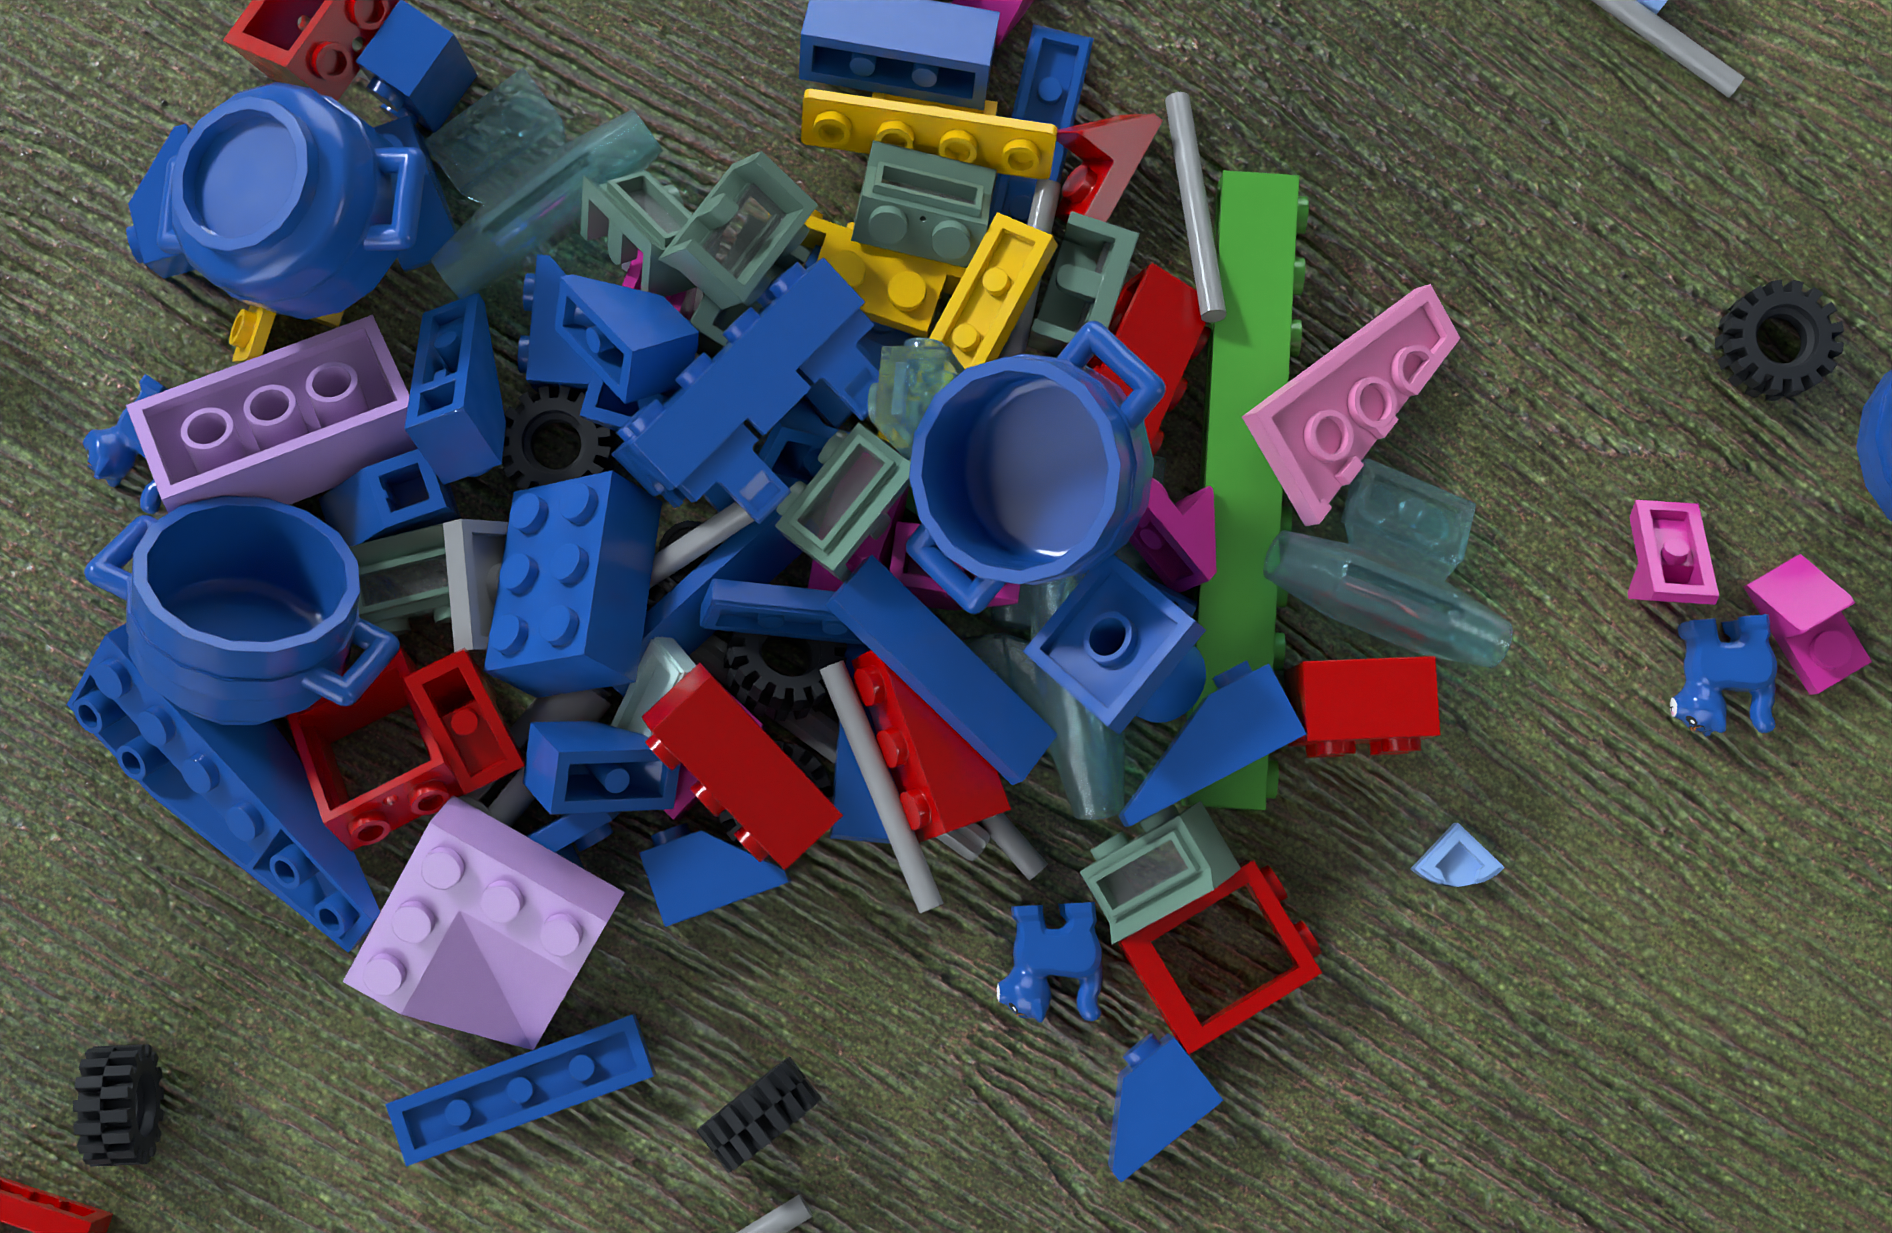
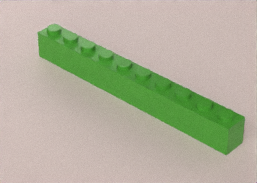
M1223 170L1216 186L1213 237L1227 315L1220 321L1208 322L1211 333L1207 341L1199 490L1211 486L1214 492L1217 573L1210 581L1193 587V600L1197 601L1198 604L1192 618L1206 629L1194 644L1203 656L1206 666V680L1199 699L1186 712V721L1204 697L1218 690L1212 680L1215 676L1246 660L1252 671L1267 664H1270L1274 671H1282L1284 666L1285 634L1275 632L1276 607L1285 608L1288 598L1289 573L1287 569L1278 568L1280 544L1288 545L1291 537L1292 508L1282 506L1283 487L1242 416L1289 382L1290 357H1298L1300 353L1302 321L1300 319H1292L1293 295L1301 296L1303 292L1305 258L1295 257L1296 234H1305L1309 201L1308 196H1298L1299 175ZM1268 754L1181 799V806L1191 807L1201 801L1205 808L1243 811L1266 810V798L1275 799L1277 795L1279 779L1278 761L1268 760Z

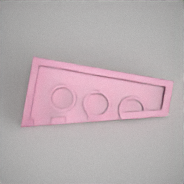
M1431 284L1411 291L1242 416L1304 526L1321 523L1332 507L1329 503L1339 489L1344 485H1349L1364 466L1361 460L1377 439L1387 436L1399 420L1396 414L1410 396L1419 394L1459 341L1460 336Z

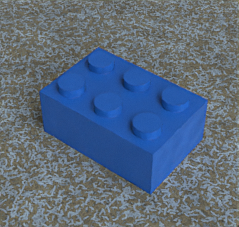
M613 470L515 491L483 671L535 698L635 683L662 501L652 497L649 493Z

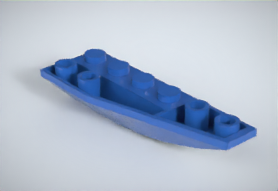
M126 623L107 633L67 703V706L74 712L79 724L86 731L93 733L116 757L125 774L137 780L155 800L349 953L357 947L373 927L380 914V910L354 851H350L323 824L305 768L271 721L258 725H222L194 716L188 711L179 708L143 680L128 654Z

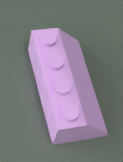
M373 315L126 405L161 500L168 513L181 505L219 496L262 497L290 505L335 488L364 467L418 449L404 429L410 395Z

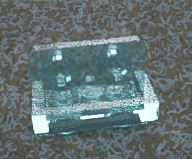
M930 338L908 339L905 341L904 346H882L878 383L871 384L868 394V411L871 422L874 423L896 450L909 461H911L914 433L934 395L965 370L949 347L938 340Z

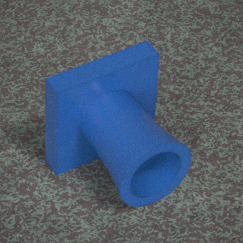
M1114 554L1096 568L1089 570L1023 650L1030 659L1101 722L1119 735L1136 715L1146 721L1156 723L1168 722L1182 716L1197 702L1206 680V666L1203 656L1194 645L1206 629Z

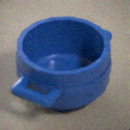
M273 82L238 92L198 120L181 144L178 154L169 159L161 203L157 245L164 253L184 254L187 262L211 283L222 288L231 297L248 305L303 320L339 313L374 290L398 257L399 252L411 249L415 245L426 156L419 148L394 147L391 142L375 131L372 126L349 108L332 97L319 94L312 88Z
M1090 321L1083 325L1057 358L1019 354L966 368L934 395L914 433L909 479L921 524L907 540L906 551L909 556L965 611L971 614L983 611L1006 583L1039 585L1084 574L1088 570L1096 568L1129 541L1148 507L1154 460L1144 419L1159 403L1166 392L1163 380L1098 321ZM1094 355L1133 389L1128 397L1119 385L1086 366ZM954 562L976 575L975 580L972 581Z
M219 496L181 505L159 520L152 516H139L105 546L84 569L87 581L126 601L128 654L145 683L179 708L188 711L194 716L222 725H258L305 710L322 697L341 706H350L357 702L400 649V642L393 633L359 617L360 581L358 560L340 533L306 510L269 498ZM133 558L132 573L123 570L122 568ZM353 644L365 649L346 673L341 676L350 659Z

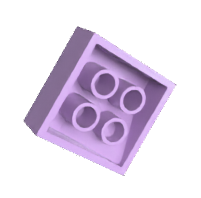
M452 795L429 822L343 982L401 1015L534 1050L625 892Z

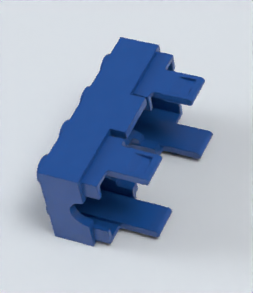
M824 257L807 269L799 262H796L785 273L781 272L775 277L764 293L756 300L762 308L756 312L750 307L723 332L722 335L728 340L726 342L727 345L712 360L705 353H702L675 379L681 387L668 400L661 404L655 399L647 407L643 406L616 432L624 442L612 453V456L652 497L661 494L674 508H677L684 503L683 500L686 497L692 503L703 496L718 512L737 502L755 522L760 524L791 493V490L753 451V445L758 439L743 422L747 420L763 436L803 397L832 428L838 429L853 413L863 421L894 390L893 386L856 347L857 342L875 325L860 309L865 301Z

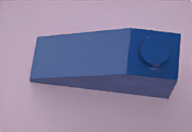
M479 292L422 314L404 429L443 485L467 476L477 477L483 475L493 467L502 464L506 421L485 302Z
M1246 660L1212 678L1218 690L1201 700L1121 811L1119 818L1124 827L1134 825L1306 735L1270 664L1252 671Z

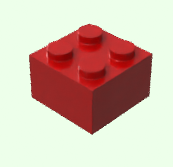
M1435 656L1303 661L1284 671L1285 694L1306 732V735L1289 743L1288 747H1306V758H1332L1356 754L1355 744H1369L1370 756L1409 754V752L1422 751L1421 740L1440 736Z

